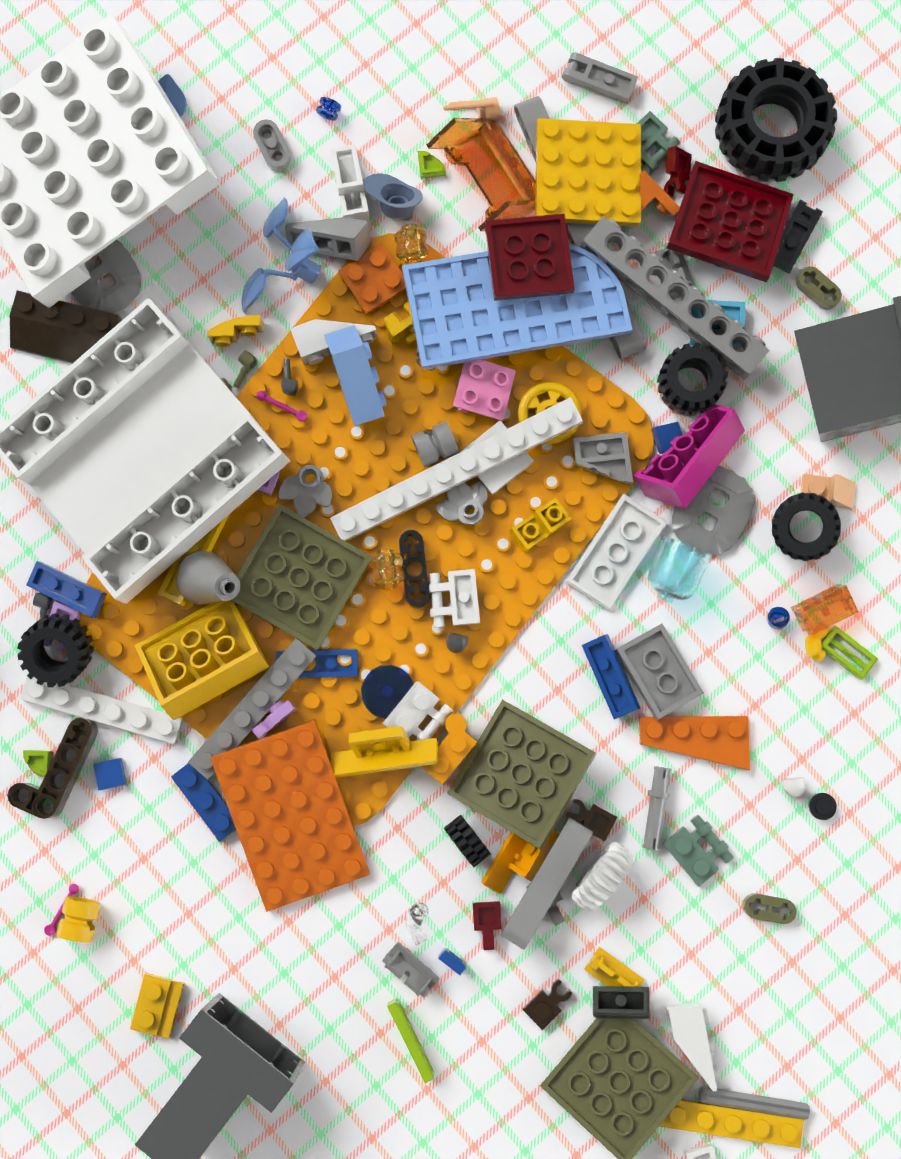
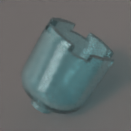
M662 535L648 572V584L653 590L658 592L657 598L669 603H672L674 599L687 600L696 592L712 555L704 552L701 556L702 553L696 551V547L673 538L669 542V539Z

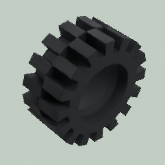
M459 815L444 827L448 836L473 867H476L491 855L490 851L462 815Z

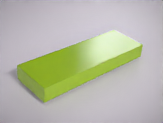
M395 998L389 1001L387 1008L424 1083L433 1080L435 1075L434 1069L399 999Z

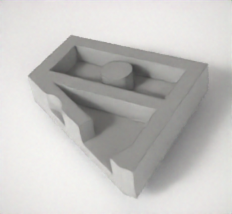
M627 432L573 438L577 467L628 485L633 483Z

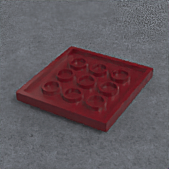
M695 161L666 249L767 283L794 194Z

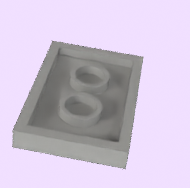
M663 623L615 650L656 721L704 694Z

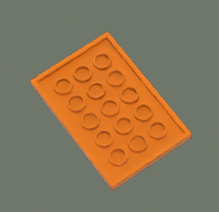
M315 719L210 757L266 912L370 875L369 867L338 781L334 776L332 765Z

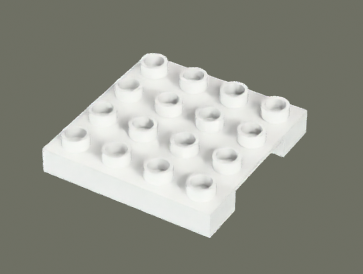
M112 13L96 25L89 27L80 37L52 58L45 60L40 67L12 88L0 94V239L32 297L48 308L91 278L84 265L86 261L165 204L178 215L221 184L129 33Z
M149 297L0 427L1 459L18 479L30 485L84 552L85 556L82 558L113 598L125 604L290 462V459Z

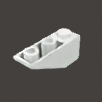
M314 319L290 328L303 364L309 363L314 365L323 361L324 357L331 355L324 334L355 325L362 343L368 342L370 344L377 337L375 326Z
M698 1001L665 1006L671 1037L713 1092L717 1091L716 1082H720V1075L717 1065L712 1064L711 1054L715 1053L712 1036H707L706 1025H710L707 1008H702Z

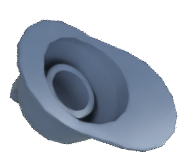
M372 174L364 180V189L371 197L379 201L382 212L389 218L410 221L415 206L423 200V194L419 189L389 174Z

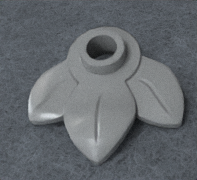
M306 465L298 471L297 475L287 477L283 481L278 496L282 500L294 499L297 513L302 517H306L315 510L317 503L325 507L330 506L332 490L324 482L323 473L317 466ZM310 474L315 476L313 483L306 482V477Z
M481 481L476 482L471 487L464 482L448 490V499L436 505L438 513L447 521L460 520L468 526L477 525L484 517L483 505L488 497L487 490ZM468 509H475L473 514H466Z

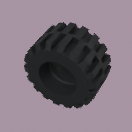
M689 343L684 344L682 349L677 347L673 350L672 354L667 356L659 371L657 383H659L658 392L663 394L661 399L664 403L667 401L670 403L669 408L671 410H674L675 407L680 409L679 414L684 415L685 412H689V415H696L699 411L701 414L704 413L713 404H716L727 386L728 371H724L726 363L724 360L719 361L720 354L717 351L714 354L711 353V347L707 345L705 349L700 348L701 343H695L693 347H690ZM684 368L699 370L706 379V388L698 392L685 389L679 382L678 372Z
M803 492L788 497L779 505L772 519L771 531L775 544L785 555L787 554L795 560H817L830 553V550L836 546L841 533V521L835 506L825 497L816 493ZM812 511L821 518L823 529L816 540L801 542L791 534L790 522L798 512Z
M54 613L49 617L46 615L21 636L22 640L18 643L17 649L21 651L17 654L18 660L23 661L20 665L22 671L27 669L29 672L28 678L32 679L35 677L37 679L36 683L39 685L46 682L47 687L53 688L56 684L62 687L68 682H73L87 668L92 659L90 655L94 652V646L89 645L93 639L91 635H86L88 629L85 625L82 628L78 625L80 620L77 618L69 620L70 615L64 614L59 617V613ZM51 638L61 642L67 650L68 660L60 662L52 659L45 650L44 639Z

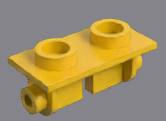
M600 946L584 968L586 972L606 986L640 987L645 980Z

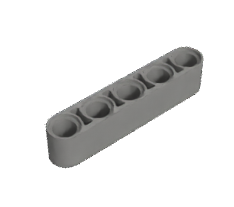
M569 817L500 936L525 950L591 838L593 831Z

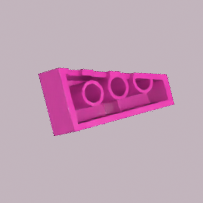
M713 404L688 426L689 432L680 437L677 436L670 442L672 447L662 456L657 454L650 460L652 465L644 472L639 470L634 474L633 477L646 497L686 509L745 432L735 409Z

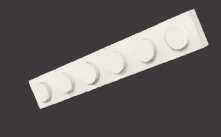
M26 677L20 696L21 700L168 743H177L183 723V718L181 717L173 721L167 713L68 684L59 687L58 684L53 688L47 687L46 682L39 685L36 683L37 679L35 677L32 679Z

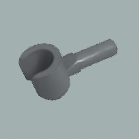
M284 358V378L281 382L282 391L284 394L295 396L298 381L290 379V359Z
M36 593L33 605L41 608V619L48 614L53 599L42 593Z

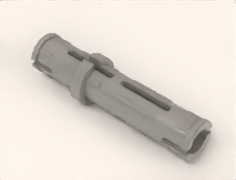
M654 766L652 788L648 790L650 802L642 848L660 850L666 800L670 799L668 786L671 768Z

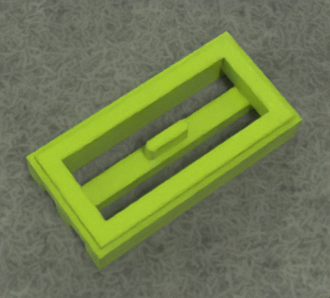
M836 625L831 628V631L821 642L822 650L859 680H863L878 660L875 655ZM835 634L868 659L869 662L866 664L833 638ZM828 643L833 645L836 649L842 652L845 656L851 659L863 670L860 671L855 666H853L850 662H848L841 655H839L832 648H830L828 646Z

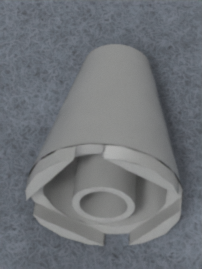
M193 552L187 555L178 567L180 569L178 577H176L178 590L186 600L194 604L202 605L234 599L240 591L238 577L223 559L213 552Z

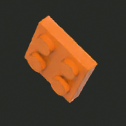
M382 243L364 253L358 261L353 260L338 270V274L366 316L406 292L403 273Z

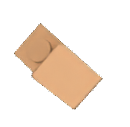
M804 473L801 479L800 493H816L825 497L835 507L852 509L856 482L839 474L825 477Z

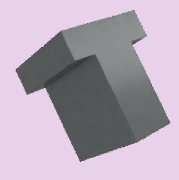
M901 296L893 297L892 305L794 331L820 442L901 423Z
M218 993L198 1012L179 1037L181 1041L198 1053L201 1059L138 1139L135 1146L151 1159H200L247 1095H250L272 1113L295 1083L305 1061L222 994Z

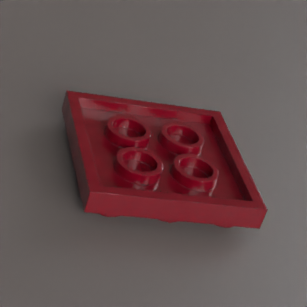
M565 213L485 221L484 226L494 301L574 293L575 287Z

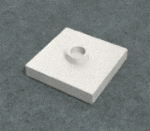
M501 421L497 422L462 451L507 428ZM524 452L476 477L483 483L490 494L494 495L533 464L534 461L527 452Z

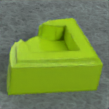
M417 151L420 179L446 176L445 167L438 158L427 151Z
M23 750V758L36 775L45 777L52 762V751Z

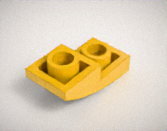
M261 315L238 317L209 329L207 336L214 345L227 347L230 346V343H237L238 333H241L243 336H255L257 333H264V322Z
M554 498L537 509L531 516L512 527L510 533L522 550L526 552L568 523L571 517L558 499Z

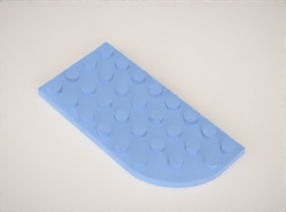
M569 244L575 290L571 294L494 301L488 251L402 265L422 370L631 334L632 325L623 288L616 275L602 260L587 250Z

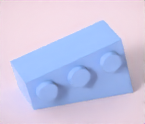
M355 325L324 334L354 426L384 417L382 406L387 404L382 390L377 391L375 383L380 381L375 366L370 368L368 359L373 358L368 342L362 343Z

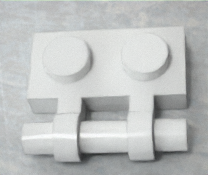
M475 569L448 571L449 582L441 583L440 573L429 574V594H431L432 599L430 617L434 620V628L445 627L444 616H452L453 626L480 624ZM442 592H450L451 606L443 607Z
M416 681L383 724L387 727L403 726L408 738L412 733L418 737L415 741L432 739L431 737L441 725L445 726L447 717L453 709L444 704L439 711L435 710L433 707L439 701V698L420 682ZM428 714L433 719L422 731L418 726Z

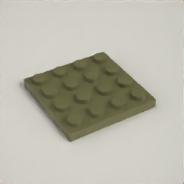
M279 504L237 574L240 581V591L231 601L319 651L373 557Z
M502 699L447 794L542 850L597 753Z
M596 1018L541 1083L540 1087L617 1159H632L699 1077L635 1019Z

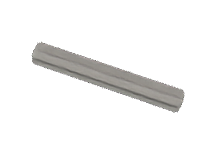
M705 1086L700 1087L699 1101L705 1104L807 1120L810 1115V1106L803 1102L717 1089V1091L713 1092L710 1087Z

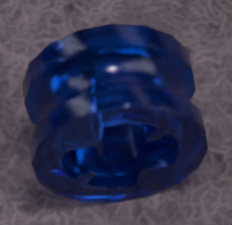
M321 97L319 100L321 105L316 108L317 114L328 120H337V112H340L342 108L340 103L329 97Z

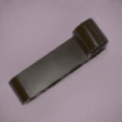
M77 718L71 721L40 787L32 783H16L12 785L7 794L9 803L42 819L54 818L60 815L97 737L98 727L96 723L84 718ZM80 726H84V729L87 730L86 735H81L82 733L78 731ZM72 740H78V741H77L78 743H83V744H82V746L79 745V744H74V743H72ZM73 748L76 751L77 757L74 762L69 763L66 759V753L69 749ZM59 773L65 778V783L61 788L56 787L54 782L55 777ZM22 788L28 791V799L24 803L20 801L18 796ZM46 799H50L53 803V810L49 814L43 809V803Z

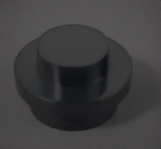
M827 793L813 795L808 805L811 815L818 820L832 818L837 809L835 799Z

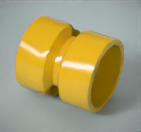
M66 896L62 909L65 918L59 921L56 936L69 941L91 943L95 932V926L92 924V921L98 919L101 903L87 898Z

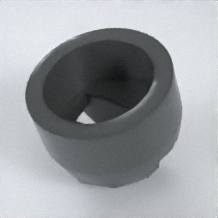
M448 633L446 639L447 648L453 653H460L467 647L469 637Z

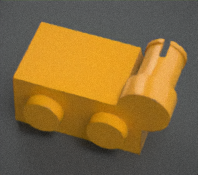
M456 713L450 715L445 722V727L449 734L438 746L437 764L421 767L442 785L477 743L476 740L465 732L467 721L464 716Z

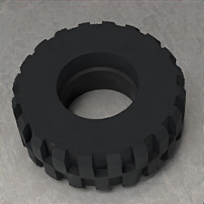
M774 58L773 61L768 62L767 59L756 61L754 67L751 65L744 67L740 71L739 76H734L731 79L716 112L715 122L717 125L715 136L716 139L721 140L719 148L722 154L728 155V162L734 168L738 166L743 170L742 174L748 177L751 175L759 177L758 180L768 182L769 179H775L776 182L786 181L788 176H791V178L801 176L805 169L810 170L819 158L822 157L836 130L834 124L837 121V110L833 108L836 103L834 95L827 90L829 85L823 78L820 79L816 75L817 72L810 67L807 69L801 65V62L795 60L789 62L784 61V58ZM765 104L782 106L794 116L798 131L787 137L768 135L757 126L752 111Z

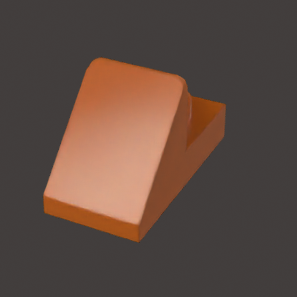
M645 171L641 172V211L655 199L657 202L654 206L664 216L667 213L674 216L680 207Z

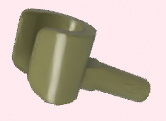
M247 350L243 351L238 358L243 367L240 369L233 384L237 388L240 387L246 373L257 363L256 357Z

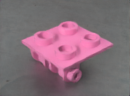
M484 360L464 362L453 406L457 407V411L461 413L471 411L503 421L516 370Z

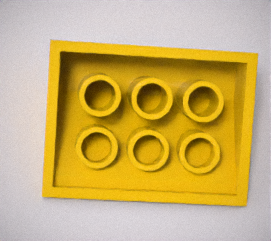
M231 600L210 603L134 645L160 706L173 721L269 668L236 603Z

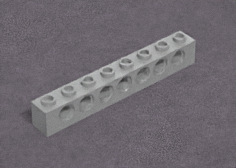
M602 217L584 238L580 248L587 250L602 260L616 275L617 279L694 341L701 343L704 349L707 345L711 347V353L714 354L717 351L720 354L718 360H724L730 370L745 380L770 351L765 347V342L761 338L751 336L746 332L741 322L736 319H730L725 315L720 305L714 302L710 303L705 299L700 289L695 286L690 287L683 281V277L679 272L674 269L669 270L664 266L659 256L644 250L639 240L633 236L628 237L621 231V227L614 220H607L605 217ZM607 243H616L620 250L616 252L611 251ZM636 259L640 263V267L632 268L628 260ZM649 276H657L660 279L661 284H652L649 280ZM670 292H677L681 296V301H673L670 298ZM696 308L700 310L702 318H694L691 315L690 309ZM711 325L721 327L723 334H714ZM737 341L741 343L743 352L735 351L732 342Z

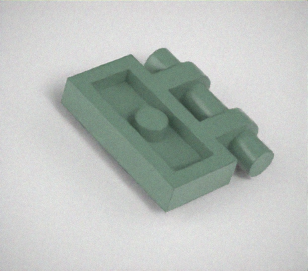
M649 111L636 124H641V163L643 165L641 172L645 171L647 174H653L659 168L658 164L667 158L668 148L678 146L680 141L675 136L667 141L663 136L667 133L668 127ZM655 145L659 150L651 157L647 151Z
M697 814L690 820L696 830L690 834L682 826L662 844L693 882L700 887L720 870L713 862L715 858L720 856L725 864H727L734 856L728 850L729 846L724 840L720 841L711 830L713 828L708 821L705 822ZM701 837H704L712 847L707 853L697 842Z

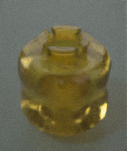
M405 224L395 233L396 256L398 259L405 261V264H412V261L419 263L421 259L428 255L427 233L424 229L419 228L417 224H411V227H409V224Z
M381 549L376 552L377 555L370 559V567L372 569L371 580L375 585L381 586L380 588L384 590L397 588V584L403 582L405 578L402 568L403 557L399 553H393V549Z

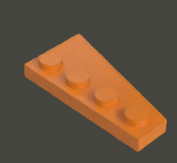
M748 716L662 717L657 721L654 717H639L640 745L750 770Z

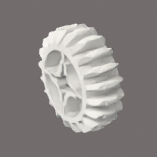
M617 842L611 843L597 856L580 877L571 892V898L581 909H585L589 913L597 910L625 878V875L633 865L634 856L629 853L628 849Z

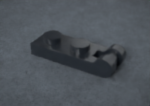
M801 199L783 230L773 266L788 274L792 271L823 213L817 207L814 210L807 206V202ZM800 215L810 219L809 222L800 219Z

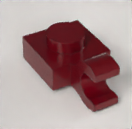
M677 146L670 147L667 150L666 173L671 176L664 186V191L670 197H674V190L680 194L685 193V180H689L691 172L692 154Z
M500 901L472 902L474 931H482L483 950H495L493 930L502 929Z

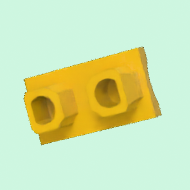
M409 302L403 305V309L409 315L403 321L396 312H392L384 318V324L389 332L388 339L393 345L403 337H405L404 339L408 344L416 340Z

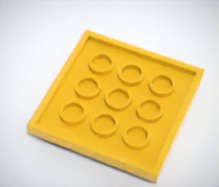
M537 118L535 216L565 213L566 223L596 225L602 217H605L607 220H614L619 226L639 227L641 224V124Z

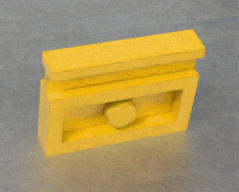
M145 973L130 1030L169 1039L172 1034L185 982H178L173 979Z

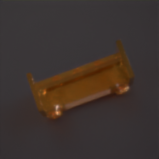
M454 117L426 144L428 149H444L445 156L451 164L466 166L490 204L485 210V221L520 218L535 211L536 180L502 127L491 118ZM485 221L478 227L480 232L485 231Z

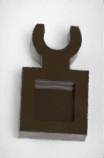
M573 799L572 802L579 806L580 811L575 815L567 811L566 816L573 820H583L582 825L593 831L592 835L606 841L618 817L595 804H592L590 810H587L581 800Z
M560 979L552 983L551 992L548 995L541 989L522 1008L542 1031L562 1011L557 1004L567 1001L572 995L570 989L563 995L557 993V987L562 983Z

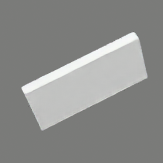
M623 493L565 583L610 612L668 522Z

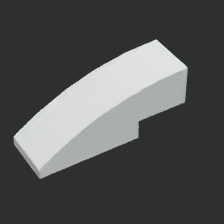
M356 145L330 149L343 217L365 220L370 225L369 210Z

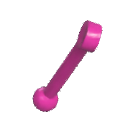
M265 391L257 393L258 400H265L297 416L300 422H304L307 419L305 411H297L267 396Z
M71 884L67 896L77 894L79 886ZM64 902L51 924L44 928L46 935L51 936L55 934L56 924L63 914Z

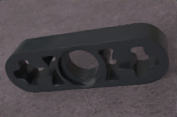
M407 530L399 538L405 597L411 607L422 608L430 599L424 543L418 531ZM408 536H413L414 540H419V543L415 544L414 548L415 555L421 553V557L411 556L405 559V554L410 555L409 546L404 545V542L408 541ZM411 562L420 563L422 566L421 574L415 577L410 576L406 570L408 564ZM424 579V584L419 583V590L421 593H425V597H421V602L416 603L414 598H410V595L414 594V584L408 586L407 582H418Z

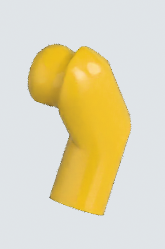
M822 622L805 639L806 655L812 658L814 662H820L826 656V652L822 650L821 641L830 632V629Z

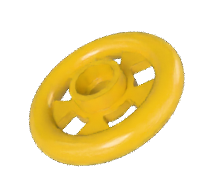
M544 382L533 386L523 395L518 407L519 423L528 419L529 409H537L536 414L558 404L556 400L561 396L565 400L570 397L572 398L580 416L581 406L576 395L568 387L555 382ZM548 393L550 400L539 403L537 396ZM578 426L543 444H557L567 440L575 433Z

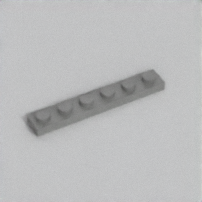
M296 638L190 758L188 763L209 780L215 773L210 757L238 747L317 655Z

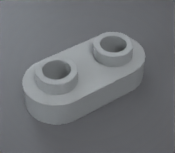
M268 119L256 123L253 135L267 165L273 170L285 169L290 164L291 154L277 124ZM266 133H270V134H271V137H270V138H268V139L263 138L264 134H266ZM277 155H281L282 159L276 161L274 160V157Z

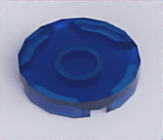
M394 665L379 666L371 670L364 679L361 687L362 701L373 715L386 719L414 683L410 675L402 668Z

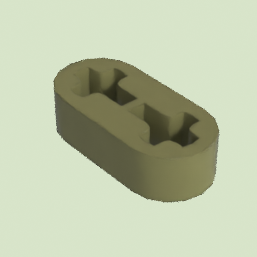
M805 267L796 277L798 289L820 308L830 310L840 302L842 298L841 289L817 268ZM813 276L812 282L808 284L804 282L805 277ZM831 292L833 294L832 299L826 301L824 299L825 294Z
M751 893L744 898L742 903L744 913L757 920L788 924L795 919L797 914L794 903L785 898ZM755 898H758V903L766 905L767 908L766 910L757 909L756 914H753V909L749 908V903H754ZM783 903H785V908L790 909L789 914H784L783 919H781L779 913L772 912V907L781 908Z

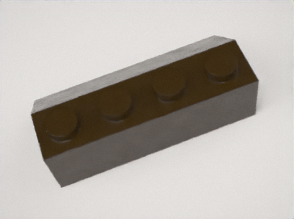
M17 290L9 315L10 348L73 364L119 324L122 319L117 314L60 300L48 308L33 298L31 293Z

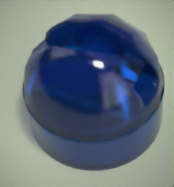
M783 607L772 608L767 616L769 626L775 630L785 628L790 620L789 612ZM784 617L783 621L776 623L773 622L774 620Z

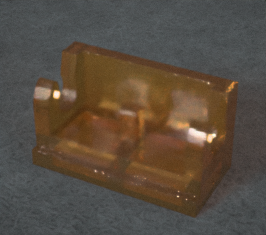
M836 584L790 607L803 632L807 631L810 636L859 612L847 585Z

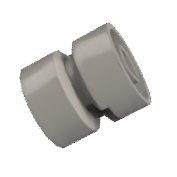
M446 421L433 426L430 433L423 430L411 435L424 468L437 463L441 456L447 459L459 453L454 436Z

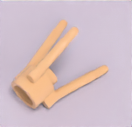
M497 97L450 102L449 105L443 106L445 111L476 108L478 118L484 119V122L452 139L453 143L487 126L495 125L494 119L501 117Z

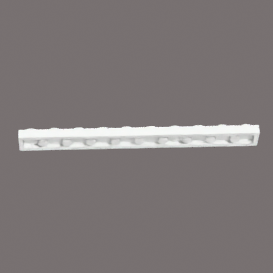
M570 397L342 511L330 519L340 539L348 541L582 424L583 420Z

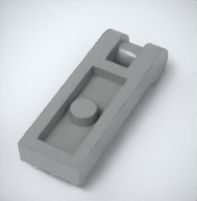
M576 52L571 53L568 59L569 66L564 69L561 76L565 82L579 84L628 104L638 76ZM582 67L586 70L584 73L578 72V68Z

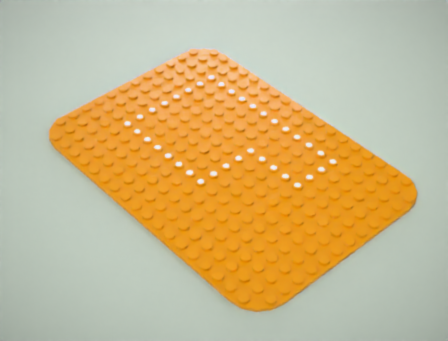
M388 233L372 238V244L364 252L366 253L382 243L402 273V265L446 258L427 243L408 234ZM348 259L342 267L346 266L353 260ZM337 272L293 326L295 327L314 319L375 326L377 337L374 338L372 343L368 344L373 358L368 359L370 368L374 366L376 368L380 382L375 383L377 391L382 390L387 405L382 406L384 417L354 426L332 356L328 355L324 357L323 361L314 365L309 363L303 364L291 330L236 396L290 459V462L280 469L281 473L272 496L255 491L229 514L211 551L220 556L236 576L279 504L297 513L294 499L282 500L279 499L278 495L283 481L287 477L297 475L302 467L306 465L317 466L323 473L324 482L332 490L330 506L325 507L317 503L315 510L304 518L339 537L330 519L331 517L446 460L441 456L437 463L424 468L411 435L423 430L430 433L433 426L446 421L454 436L458 450L461 452L500 421L471 411L461 413L457 411V407L453 406L463 363L422 370L416 340L408 344L404 339L405 337H403L394 345L390 342L384 318L392 312H396L402 321L409 317L403 309V305L408 302L407 292L402 293L366 316ZM563 345L481 359L516 370L504 420L501 421L507 429L519 423L518 407L523 395L533 386L544 382L562 384L576 395L581 406L583 423L578 426L570 438L557 444L542 443L526 451L534 463L494 495H491L487 490L488 497L483 505L484 517L477 525L468 526L460 520L447 521L438 513L436 505L448 499L446 491L346 541L372 556L373 559L319 650L357 649L358 677L298 678L277 701L282 700L285 703L289 700L297 710L281 724L273 728L266 736L315 719L331 762V754L333 752L352 750L349 744V734L364 730L371 731L388 728L383 722L416 681L420 682L439 698V701L433 707L435 710L439 711L444 704H447L453 709L450 715L457 713L604 524L623 493L626 495L635 484L636 480L633 475L639 470L644 472L653 454L654 437L651 430L653 428L645 410L634 398ZM284 358L290 359V379L298 381L295 396L284 394L282 391L281 382L284 378ZM265 391L267 396L297 411H305L307 419L304 422H300L297 416L265 400H258L257 393ZM548 393L537 396L539 403L550 400ZM561 396L556 401L560 403L565 399ZM529 409V418L536 415L537 409ZM627 432L633 477L632 484L628 485L576 466L573 438ZM312 474L306 477L307 483L315 481V476ZM474 477L465 483L471 487L480 480ZM557 498L571 517V520L543 541L524 552L510 533V529L531 516L540 507ZM468 509L466 514H473L475 509ZM415 530L423 538L428 585L430 584L429 574L440 573L441 583L449 582L448 571L475 569L480 624L453 626L452 616H444L445 627L434 628V620L430 617V609H432L431 594L429 602L422 608H413L407 603L399 547V538L403 532ZM408 536V541L404 542V545H408L410 555H404L405 559L411 556L421 557V553L415 555L414 546L419 543V540H414L413 536ZM418 562L409 563L406 569L407 573L414 577L420 575L422 572L421 564ZM172 565L127 604L115 600L96 575L92 573L86 583L107 593L97 618H91L81 613L79 619L81 628L84 625L87 627L86 635H91L93 639L90 644L94 646V649L157 699L134 645L208 604H194L187 600L185 606H181L158 595ZM424 579L418 582L408 581V586L414 584V594H411L410 598H414L416 603L421 602V597H425V593L420 592L419 583L424 584ZM442 592L443 607L451 606L450 592ZM236 604L270 668L276 661V651H285L296 638ZM456 633L468 636V644L465 650L460 653L451 652L446 644L447 634ZM302 642V643H303L307 648H309L310 650H316V649L312 648L311 646H309V645L305 644L304 642ZM338 655L337 661L342 666H349L352 663V655ZM315 659L305 671H310L315 667ZM269 668L181 716V718L208 739ZM270 711L263 717V719L257 725H259L261 722L267 719L266 717H268L271 714ZM427 714L418 728L423 731L433 718ZM441 725L431 738L437 739L445 729V726ZM251 731L239 746L259 738ZM412 733L409 740L415 741L418 737ZM414 767L336 778L353 826L366 823L386 805Z

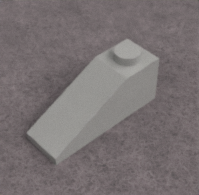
M341 217L287 223L285 225L287 240L292 245L304 230H310L319 248V251L316 252L317 254L358 261L372 244L369 224L365 220Z

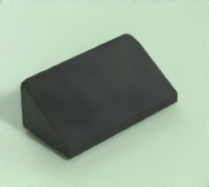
M593 986V1017L650 1019L649 987Z

